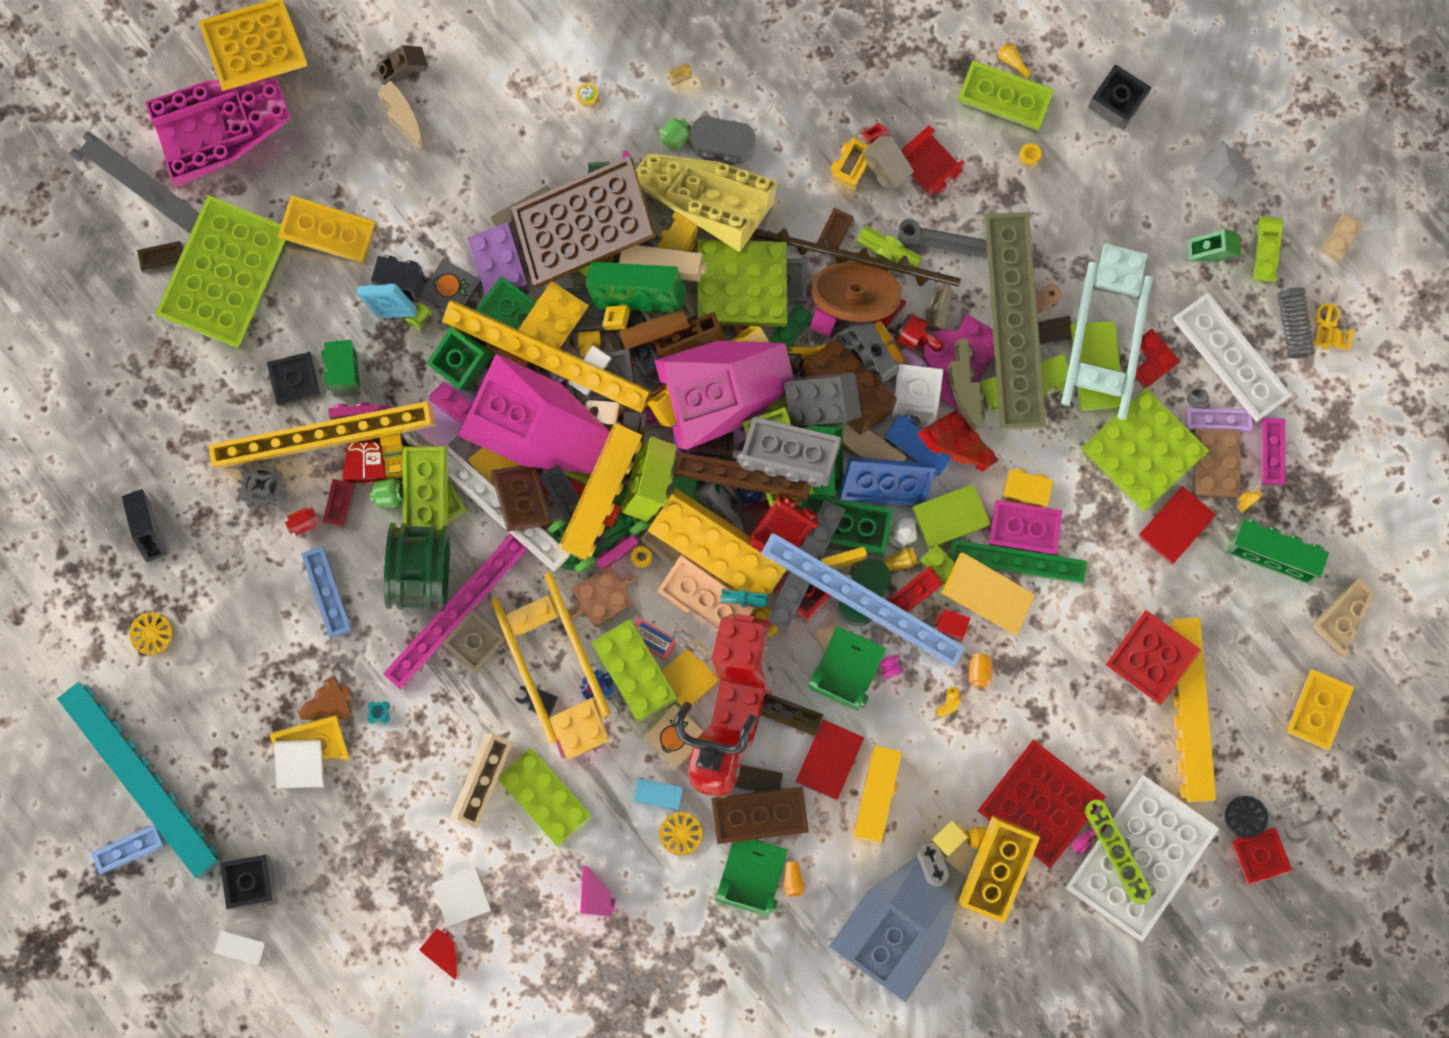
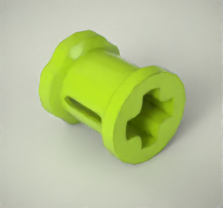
M416 302L415 306L418 309L416 316L406 317L405 322L414 329L422 331V325L429 316L433 315V311L424 304Z

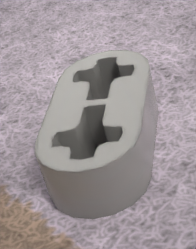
M925 843L917 854L919 863L928 884L933 887H941L949 877L948 869L938 846L934 843ZM926 851L934 854L931 859L929 856L924 855ZM935 871L937 874L942 875L940 879L933 877Z

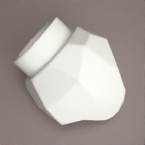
M899 518L894 522L889 541L899 549L914 543L917 540L916 520L913 518Z

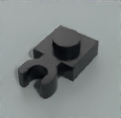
M520 686L519 689L526 692V697L524 699L515 697V701L519 704L529 703L528 710L537 713L526 687ZM536 688L550 719L558 696Z

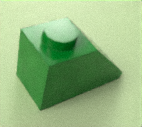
M1223 229L1188 239L1189 261H1223L1241 256L1240 234Z

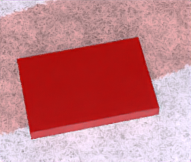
M1181 486L1138 537L1173 565L1213 520L1216 514L1184 486Z
M822 719L795 783L837 801L865 737Z

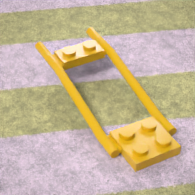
M548 572L544 575V578L551 593L550 596L547 595L507 614L508 616L504 612L499 597L493 598L491 603L548 742L552 744L559 739L564 754L569 760L610 741L602 719L610 717L611 712L568 614L552 572ZM559 615L595 698H590L549 719L514 636H520L558 618Z

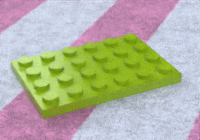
M208 195L155 315L239 349L287 241L278 238L281 224Z

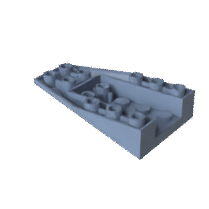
M928 851L924 853V855L929 856L930 859L934 855L933 853H929ZM916 856L868 890L828 946L840 957L849 961L882 985L885 990L903 1003H906L944 947L965 875L945 860L949 877L941 887H933L928 884L918 856ZM935 871L933 877L940 879L942 875L937 874Z

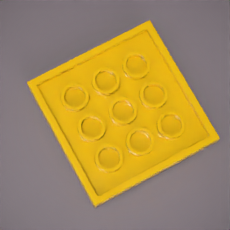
M268 0L198 21L222 91L307 66L305 56L283 0Z

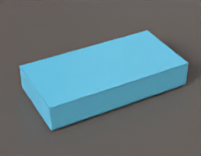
M638 779L633 801L679 810L683 787Z

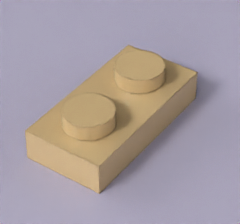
M1343 213L1320 251L1340 262L1363 223Z

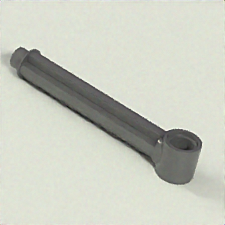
M905 219L899 225L896 239L907 249L915 245H923L987 258L986 240L922 228L913 219Z

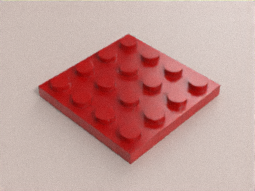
M1033 739L977 812L989 822L992 816L1035 832L1040 839L1033 857L1048 869H1051L1088 821L1085 814L1086 805L1093 800H1101L1103 802L1106 796ZM1094 804L1092 805L1093 809L1090 811L1091 814L1098 808Z

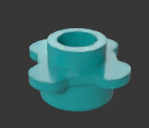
M371 701L368 703L369 716L367 720L369 723L383 722L386 724L390 721V716L388 715L390 704L387 701L382 703Z

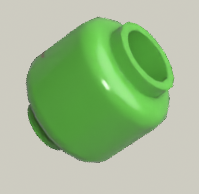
M672 117L660 128L661 136L659 139L670 150L673 148L679 150L690 140L689 129L691 126L683 118L678 120Z
M396 479L376 481L373 489L370 490L372 503H375L379 509L399 507L403 501V484L399 483Z

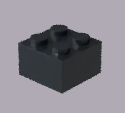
M1115 64L1091 98L1088 108L1125 131L1147 99L1152 87Z
M385 255L384 257L377 256L371 283L372 285L396 284L411 302L416 303L420 302V294L423 291L426 278L419 263L412 260H406V262L398 261L394 256Z
M265 854L220 862L226 909L236 910L277 902L271 857Z

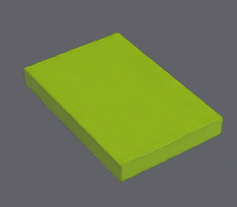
M974 484L911 508L929 549L933 548L936 544L938 546L991 525Z

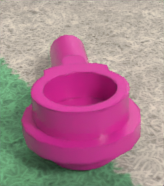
M1103 825L1101 827V834L1108 825ZM1093 829L1083 832L1073 841L1071 846L1076 854L1080 852L1084 854L1092 847L1091 841L1096 837Z

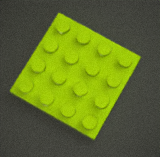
M698 239L697 253H702L704 261L707 262L706 274L701 276V282H697V319L715 312L722 325L787 326L786 242L747 241L739 252L721 240Z
M1147 388L1130 402L1126 420L1118 419L1117 414L1081 447V451L1143 513L1209 452Z

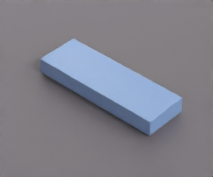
M152 825L91 854L99 874L102 875L166 845L161 833Z

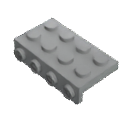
M753 417L742 454L738 456V461L742 468L749 471L757 469L764 471L765 474L770 476H777L778 474L786 476L788 480L794 482L803 480L815 487H821V485L828 487L842 440L841 437Z

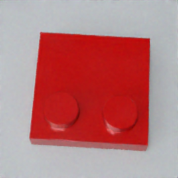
M1276 827L1263 831L1257 837L1240 838L1231 842L1248 886L1290 873L1293 870Z

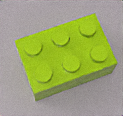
M651 437L639 450L638 454L635 455L622 513L647 522L653 515H657L661 506L664 507L669 497V494L666 493L667 487L670 486L673 479V474L670 473L677 461V455H675L676 445Z

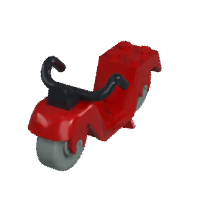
M734 613L720 620L712 654V663L720 678V685L711 724L697 738H694L687 734L683 727L684 719L692 705L689 702H684L675 716L674 729L676 735L682 742L693 747L688 766L690 785L700 793L725 798L730 795L736 782H738L741 768L740 759L754 742L765 694L772 695L773 692L766 689L767 681L762 670V664L765 661L769 645L767 633L772 624L770 620Z

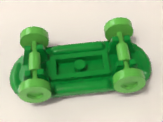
M628 487L622 488L619 495L615 494L612 501L621 506L622 509L613 528L605 525L602 533L607 541L597 547L591 557L587 556L586 560H581L570 554V557L560 567L566 570H576L580 574L596 563V558L600 553L615 546L620 539L631 534L636 536L652 524L650 520L646 522L622 513ZM563 517L547 529L550 535H553L552 538L559 544L567 529L568 522Z

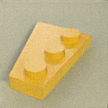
M337 714L270 733L273 747L275 741L321 740L322 758L350 759Z

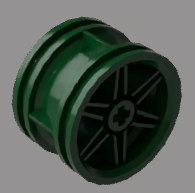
M391 522L387 534L384 564V601L386 609H392L393 605H396L398 610H403L404 607L427 608V611H433L434 607H438L440 612H444L447 604L450 572L449 525H443L442 529H438V525L434 524L431 527L408 526L407 523H402L401 527H397V523Z

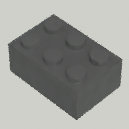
M855 372L800 377L784 382L792 426L848 422L862 417Z

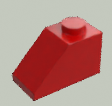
M436 928L419 951L454 980H457L460 975L457 943L453 941L455 936L445 928L442 931Z

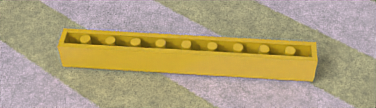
M426 401L208 444L212 467L221 469L435 427L437 425L433 404Z

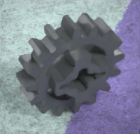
M256 462V468L248 465L249 472H241L244 478L243 480H237V483L242 486L237 489V492L243 494L240 499L243 502L247 501L246 505L249 508L254 505L255 510L259 511L261 506H263L265 511H268V505L271 504L273 507H277L275 501H283L280 494L287 492L282 487L287 484V481L281 479L284 474L281 471L277 472L278 468L275 465L270 468L268 462H265L263 467H261ZM258 473H268V475L263 476ZM252 478L251 486L248 487V483ZM260 483L264 484V490L260 489ZM276 486V490L272 495L273 487ZM262 497L266 500H256V498Z

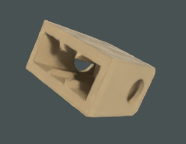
M588 400L585 406L609 431L612 430L613 425H621L623 410H626L617 402Z

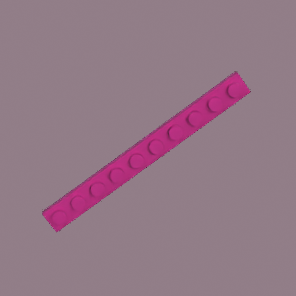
M550 525L541 526L540 528L546 531ZM510 534L446 604L445 611L439 612L383 675L401 690L438 650L448 635L471 610H474L529 549Z

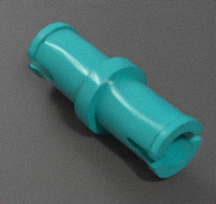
M722 589L721 603L738 604L745 608L747 606L767 607L768 593L748 592V589H742V591Z

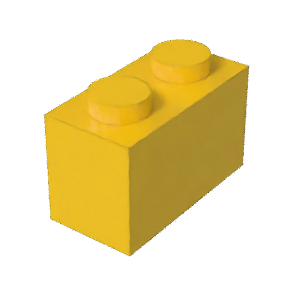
M1010 469L1006 477L1001 500L1047 508L1054 480L1049 479V476L1037 473L1036 475L1027 474V471L1024 469Z

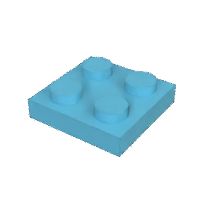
M396 284L358 286L356 294L378 318L416 316L418 309Z

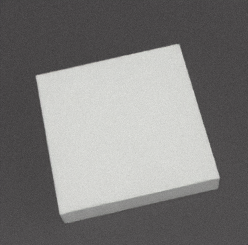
M321 740L275 741L274 753L277 788L323 787Z
M476 867L432 883L447 927L491 911Z

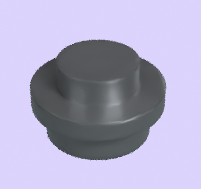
M1193 388L1187 395V402L1195 408L1206 406L1209 403L1208 393L1205 389Z

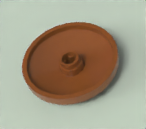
M844 262L830 265L816 274L812 283V298L820 309L831 316L847 321L868 322L885 318L898 308L901 300V286L897 279L884 269L859 262Z

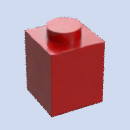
M944 609L942 615L937 614L934 627H937V631L947 637L962 642L970 617Z

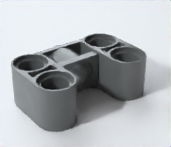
M871 321L854 322L836 334L835 339L847 350L854 348L867 370L882 384L899 373L898 364L892 358Z

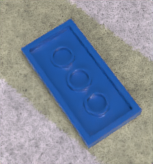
M849 457L838 496L840 500L915 506L926 502L936 468L934 464Z

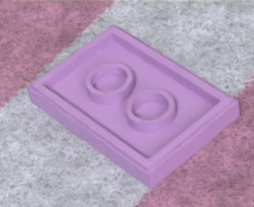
M447 383L469 401L474 402L475 397L467 390H459L452 383ZM433 404L437 426L415 430L414 432L430 446H446L459 434L462 425Z

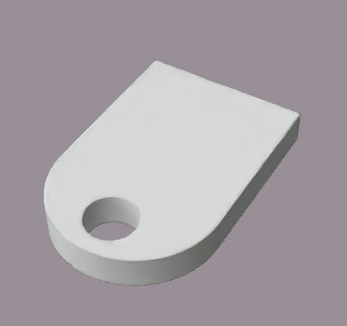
M899 363V373H897L895 389L897 401L893 409L894 419L896 420L899 414L902 417L905 414L917 416L921 421L917 428L922 430L936 421L943 369Z

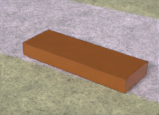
M680 309L621 330L620 334L625 349H630L689 327L684 310Z

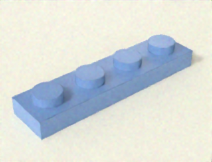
M320 546L301 553L329 638L332 639L351 632L352 629L324 547Z

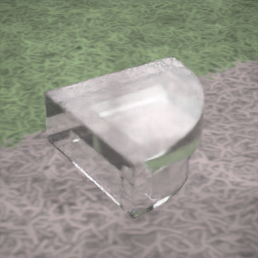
M557 742L534 747L538 756L545 762L551 764L563 763Z

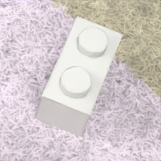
M606 700L611 716L604 719L609 723L618 717V710L609 700Z

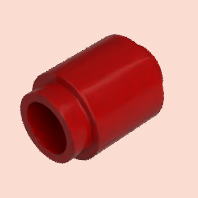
M305 507L288 515V521L285 522V525L290 534L295 533L298 536L315 528V525L319 524L320 521L313 507L308 509Z

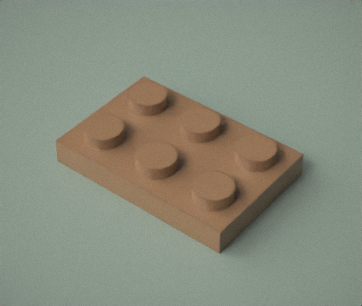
M1195 429L1194 436L1209 452L1194 465V496L1239 498L1240 431Z

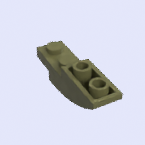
M968 338L958 339L955 342L956 361H951L947 365L948 377L955 402L966 422L975 431L983 427L982 424H985V412L981 411L984 392L983 389H980V382L971 383L974 377L973 367H970L969 358L972 357V346L968 345Z

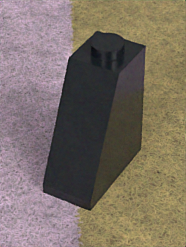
M140 489L121 496L131 537L144 560L149 562L168 555L151 503L144 490Z

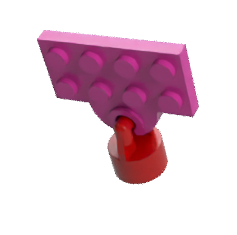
M914 313L908 314L894 337L896 339L895 342L911 351L914 347H917L923 351V360L928 363V367L943 369L939 400L960 412L951 390L947 368L951 361H956L955 342L958 339L968 338V345L972 346V357L969 358V362L974 372L971 383L980 382L994 357L992 328L967 314L956 332L939 330L930 335L925 332L928 325L926 320Z

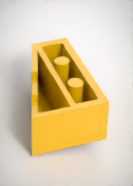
M675 211L672 216V226L668 231L663 230L661 233L663 238L655 248L695 252L697 249L698 225Z

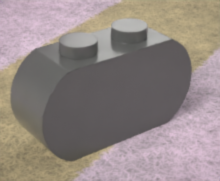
M702 116L691 127L690 144L694 153L697 156H701L704 160L713 161L717 159L729 165L742 164L748 161L754 153L755 133L751 126L745 123Z

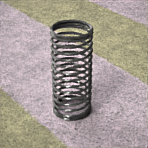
M1301 287L1289 288L1277 293V298L1280 302L1281 320L1283 321L1282 325L1284 326L1283 330L1285 331L1283 334L1285 335L1284 339L1286 340L1285 344L1288 350L1287 357L1290 359L1305 358L1316 353L1315 345L1311 344L1314 342L1311 339L1313 335L1310 334L1312 333L1310 329L1312 326L1308 325L1311 321L1307 320L1310 318L1307 315L1309 313L1307 311L1308 306H1306L1308 302L1304 301L1307 297L1303 296L1306 294V291ZM1303 298V299L1296 300V301H1288V300H1291V299ZM1303 303V304H1300V305L1288 306V305H1291V304ZM1306 307V308L1300 309V310L1288 311V310H1292V309H1295V308ZM1306 312V313L1300 314V315L1289 316V315H1292V314H1295V313ZM1307 317V318H1304V319L1292 320V319H1295V318ZM1307 322V323H1304V324L1292 325V324H1295V323ZM1300 327H1307V328H1303V329L1292 330V329H1296V328H1300ZM1310 331V332L1303 333V334H1296V333H1300V332ZM1310 336V337L1303 338V339H1296V338H1300V337ZM1310 341V342H1307V343L1296 344V343H1300V342Z

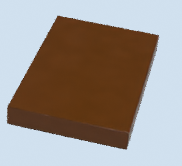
M521 465L491 471L507 532L551 525L552 520L536 467Z

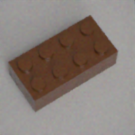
M835 339L804 360L799 376L810 377L855 372L862 417L847 423L861 436L892 413L897 398Z

